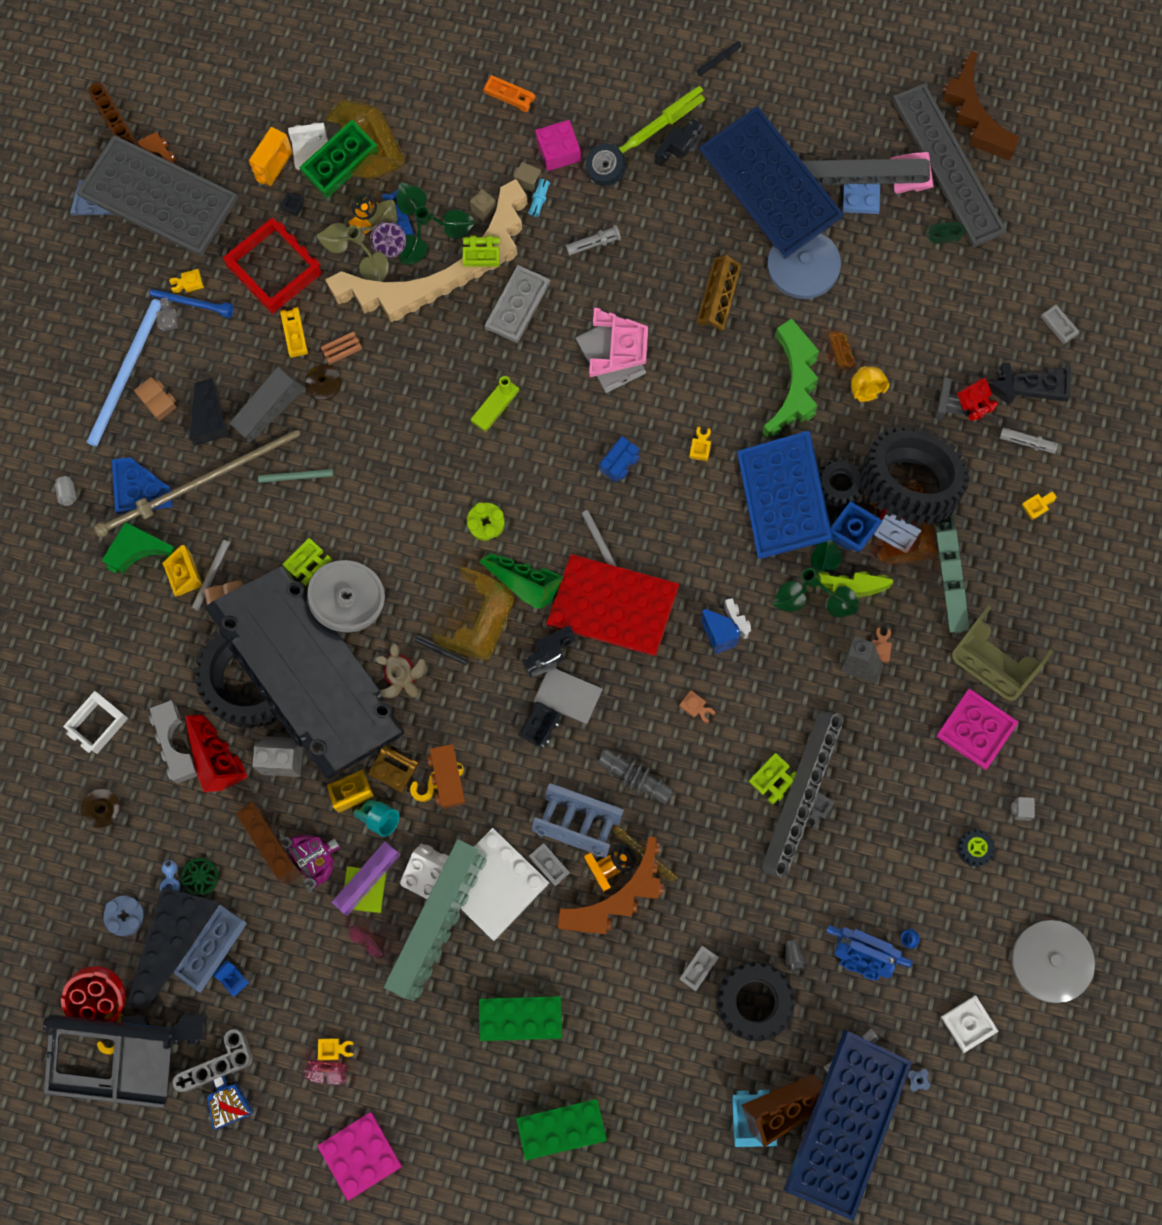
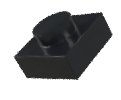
M287 192L280 206L281 211L298 216L305 200L303 197Z

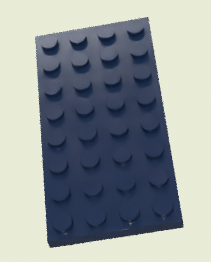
M758 106L699 147L701 154L783 259L789 257L844 217L842 211Z
M843 1031L783 1191L854 1221L911 1067V1061L849 1031Z

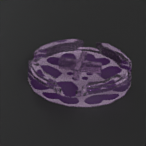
M382 222L373 228L370 239L374 252H382L387 258L397 257L403 252L406 245V236L398 224Z

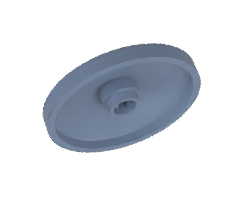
M819 234L786 259H783L775 247L772 246L768 256L767 268L771 281L781 292L798 299H811L823 295L833 287L840 273L841 259L835 244L825 235Z

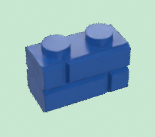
M621 436L600 462V472L615 482H618L620 478L623 480L629 472L627 470L631 464L635 465L640 458L639 448Z

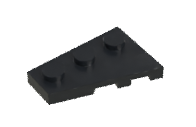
M1071 366L1064 367L1062 370L1050 369L1042 373L1030 372L1014 375L1015 395L1068 402L1070 398Z

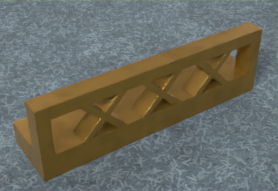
M728 255L716 257L713 260L697 319V324L700 326L711 324L720 331L725 329L741 269V264ZM730 265L734 267L732 275L729 270ZM726 280L728 281V284H729V290H728V291H726V288H725V285H724ZM722 296L725 301L724 307H722L720 302ZM717 313L720 316V323L715 321Z

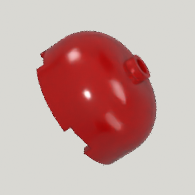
M89 966L80 969L70 977L64 986L61 997L63 1012L66 1016L106 1020L104 1017L107 1013L113 1011L118 1001L119 1006L112 1016L106 1020L115 1021L125 1004V987L119 976L108 968Z

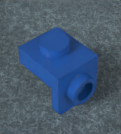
M229 961L219 966L213 974L233 997L249 983L239 969Z

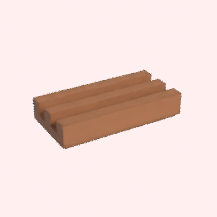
M352 332L322 346L321 349L330 365L362 350V346L355 333ZM356 344V346L345 350L347 347ZM342 350H345V351H343V352H341V353H339V354H337V355H335V356L329 357L330 355H332V354H334V353H337V352H340V351H342Z

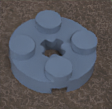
M130 896L116 897L106 904L103 916L104 924L109 932L118 936L133 935L144 923V907ZM122 911L129 913V917H126L124 922L119 918Z

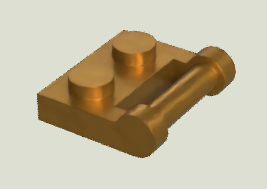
M386 745L381 749L368 775L403 794L419 765V761L411 760L390 749L391 746ZM386 756L409 767L407 772L384 761Z

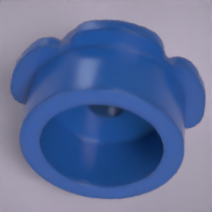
M914 929L905 930L901 934V943L906 948L914 949L918 946L919 934Z

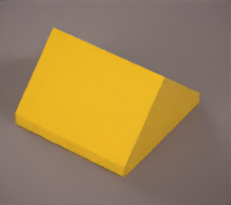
M181 545L163 562L175 596H180L202 586V581L190 551L185 545Z
M363 769L327 785L332 805L338 813L374 798Z

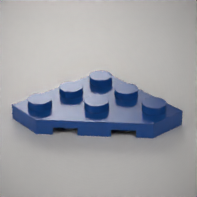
M131 457L112 460L115 513L117 515L126 514L136 509L135 502L143 498L150 502L172 491L168 485L160 481ZM173 499L152 510L173 507Z

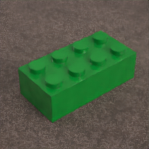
M352 119L299 168L302 175L327 199L378 153V147Z
M561 996L479 999L480 1041L563 1039Z
M598 1099L516 1118L525 1161L607 1141Z

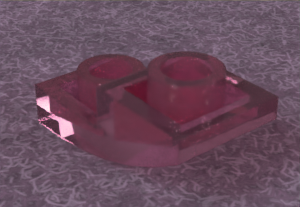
M353 925L349 927L351 930L349 936L354 944L358 943V945L362 946L367 943L366 950L371 957L375 956V958L379 959L385 955L379 945L368 934Z

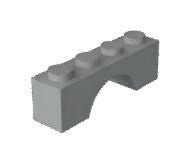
M171 700L149 708L151 715H149L150 722L157 730L155 738L158 744L161 743L163 749L160 751L164 762L167 761L168 764L166 772L169 779L178 784L197 777L193 756L179 753L173 746V733L182 722L177 705Z

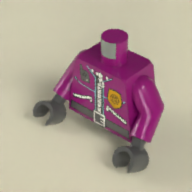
M314 835L282 837L279 840V843H285V846H283L285 850L289 846L292 847L289 851L306 878L302 887L304 885L310 886L307 893H311L314 887L328 880L335 863L331 853L340 848L335 838L327 843H324L320 837Z

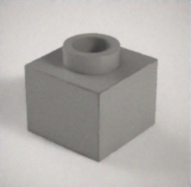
M1018 797L1012 802L1011 813L1014 814V820L1030 821L1035 818V798Z

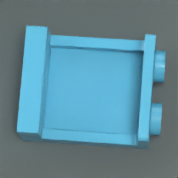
M749 1090L737 1091V1095H732L735 1147L763 1146L750 1132L742 1104L768 1094L770 1090H757L755 1095H749ZM777 1139L768 1146H777Z

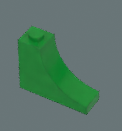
M125 522L102 562L106 565L108 571L114 574L116 572L124 574L130 565L143 557L150 555L170 556L176 549Z

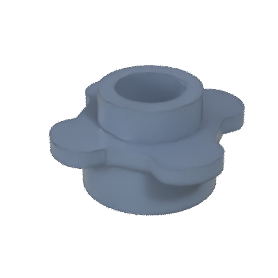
M921 1069L918 1072L911 1070L908 1073L911 1084L910 1089L912 1091H917L918 1089L928 1090L930 1088L927 1070Z

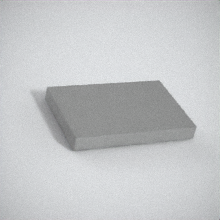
M554 669L546 673L534 702H540L553 711L560 712L587 725L603 689Z

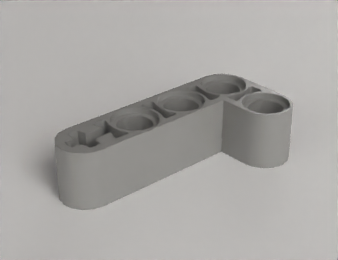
M234 1029L229 1030L224 1036V1043L228 1053L177 1074L173 1079L175 1090L188 1092L213 1082V1080L219 1077L230 1075L250 1066L253 1061V1055L244 1032ZM237 1033L239 1035V1042L233 1045L231 1037ZM240 1053L246 1055V1061L243 1064H240L237 1059ZM224 1060L227 1068L224 1072H221L218 1066ZM202 1069H206L208 1073L205 1080H202L199 1076ZM193 1078L194 1081H189L185 1083V1086H181L183 1079Z

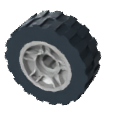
M598 144L586 156V171L591 179L601 186L614 185L625 174L627 167L626 159L620 149L616 148L613 144ZM605 162L609 164L607 167H604Z

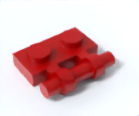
M986 378L979 379L957 393L963 410L969 409L971 412L969 415L970 421L981 419L985 413H991L998 406L996 400L989 401L988 399L992 392Z

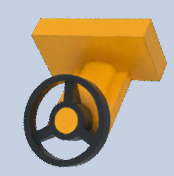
M361 194L354 199L352 211L355 218L348 222L349 226L354 225L358 228L361 226H374L368 222V219L374 216L377 204L379 203H376V200L371 195ZM366 197V198H364L363 200H361V201H359V202L357 203V201H358L360 198ZM370 199H372L374 202V205L372 206L370 204Z
M624 844L615 846L611 851V855L596 862L591 852L584 856L604 893L611 890L607 882L608 879L622 871H630L635 867L637 861L634 851ZM616 848H620L619 854L617 851L615 852ZM624 849L631 854L633 863L629 861L628 855L624 853Z

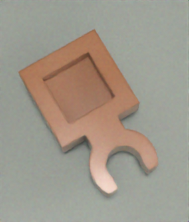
M877 628L875 636L878 640H872V643H874L881 661L889 663L892 643L886 641L891 635V630L888 629L886 636H882L880 628Z
M690 691L679 705L682 710L693 718L700 715L701 720L706 724L709 723V720L705 718V714L715 715L713 709L704 707L706 701L693 691Z

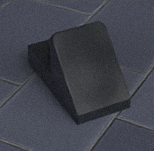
M1010 362L1002 363L1000 369L997 370L998 381H991L989 387L995 396L1006 404H1012L1015 392Z

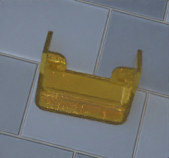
M342 99L325 117L327 121L339 123L341 129L353 119L377 144L378 153L375 156L369 155L353 172L354 176L376 179L399 169L406 162L384 115L378 108Z
M461 567L463 579L476 583V590L478 593L486 596L473 631L467 628H460L455 632L453 639L434 633L433 638L435 643L443 647L486 661L494 653L513 606L514 595L511 590L490 576Z

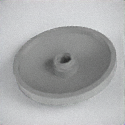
M347 560L331 562L321 567L311 578L307 592L308 606L314 617L324 626L339 632H356L373 624L379 617L385 600L384 588L378 576L367 566Z
M1049 920L1033 924L1020 934L1012 950V968L1018 983L1029 995L1038 1000L1048 1003L1070 1001L1081 995L1093 978L1095 969L1093 950L1085 936L1067 923Z

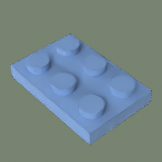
M880 184L843 185V212L879 214Z

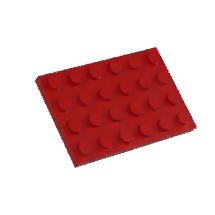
M571 554L551 609L547 626L561 630L570 625L574 634L656 657L680 585L672 581Z

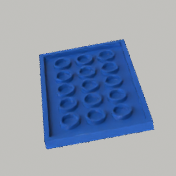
M810 431L737 451L759 559L833 540Z

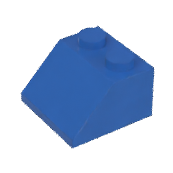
M850 501L831 527L832 541L845 549L861 552L881 525L882 520Z
M707 609L702 610L701 623L715 654L736 647L740 639L739 635L741 634L738 625L734 624L730 618Z

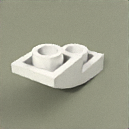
M733 598L725 600L724 606L728 618L738 625L741 632L740 636L743 639L748 638V632H751L749 620L746 621L745 615L737 617L739 615V608L737 604H734Z

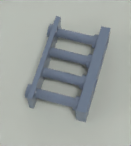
M549 783L545 800L549 801L542 820L534 818L532 831L538 835L547 836L589 851L596 856L607 858L610 844L605 842L612 825L619 826L624 809ZM557 804L568 808L561 826L549 823ZM575 811L586 814L579 833L568 829ZM593 818L605 821L598 840L587 836Z

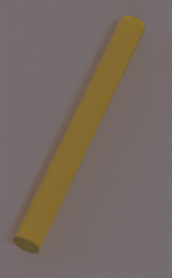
M617 826L613 832L640 856L644 857L646 849ZM654 857V862H658L657 870L674 883L678 877Z

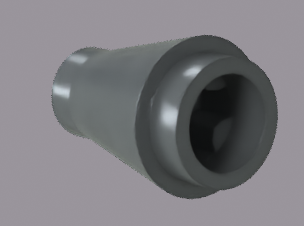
M797 940L786 942V967H788L789 972L805 969L804 964L806 962Z

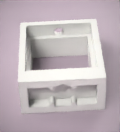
M94 691L63 727L68 730L66 734L74 741L79 739L82 742L80 746L88 753L92 750L98 754L128 718ZM99 704L116 719L98 740L92 744L76 729Z

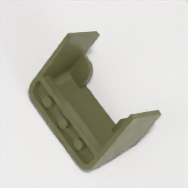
M988 605L955 648L952 658L958 665L1003 698L1013 701L1020 696L1038 674L1053 651L1050 649L1040 662L1030 656L1023 657L1019 663L987 641L991 634V629L982 620L992 608Z

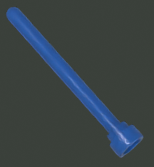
M155 289L149 291V294L153 297L216 311L226 318H231L234 311L233 304L226 302L218 305Z

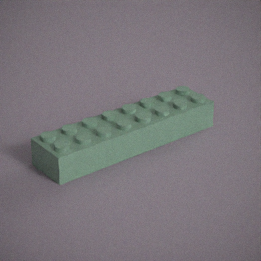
M457 839L384 986L385 989L412 1001L421 996L424 989L422 986L425 980H428L432 974L433 969L431 967L434 961H438L442 953L440 949L443 943H446L450 938V929L453 924L457 923L460 917L459 911L467 903L470 889L477 883V874L486 865L487 855Z

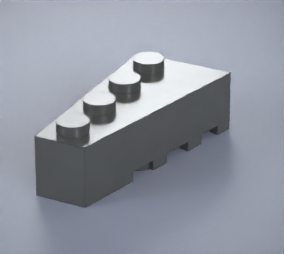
M277 367L230 424L245 438L252 441L306 388L291 374Z

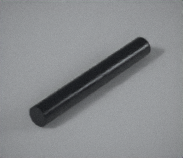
M737 41L697 69V74L701 76L740 49L742 47L741 43Z
M417 635L415 638V642L464 665H467L469 662V658L420 635Z

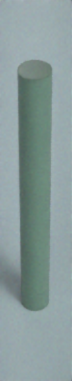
M333 469L258 475V481L262 483L334 476Z

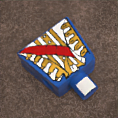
M225 1076L213 1080L216 1092L207 1096L213 1130L254 1114L252 1107L238 1084L228 1087Z

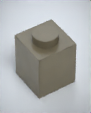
M522 162L519 168L516 167L513 177L514 180L518 181L522 189L535 193L538 181L542 179V173L540 169Z
M483 189L470 200L471 212L484 222L497 209L495 199Z

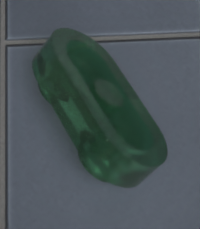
M959 222L934 224L929 228L927 237L934 244L957 242L962 239L965 229Z

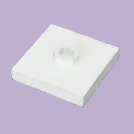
M976 995L941 1016V1019L963 1053L999 1032Z

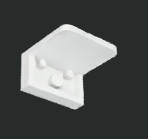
M312 123L311 125L304 126L296 125L288 128L293 146L295 168L300 170L299 167L328 141L324 123Z
M421 843L411 855L400 882L401 886L428 899L449 856L433 850L431 846Z

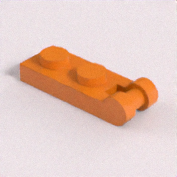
M493 75L490 76L483 89L485 94L518 107L523 112H528L529 104L536 97L532 92Z

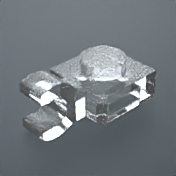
M168 298L160 299L162 311L156 312L158 329L160 331L177 329L178 323L175 309H171Z

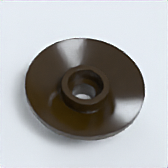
M320 365L313 368L305 379L307 392L318 400L333 398L338 394L342 386L340 373L328 365ZM321 378H325L324 382H320L319 380Z
M93 790L82 801L81 816L91 827H107L117 819L120 813L119 799L109 790ZM105 806V811L100 813V808Z

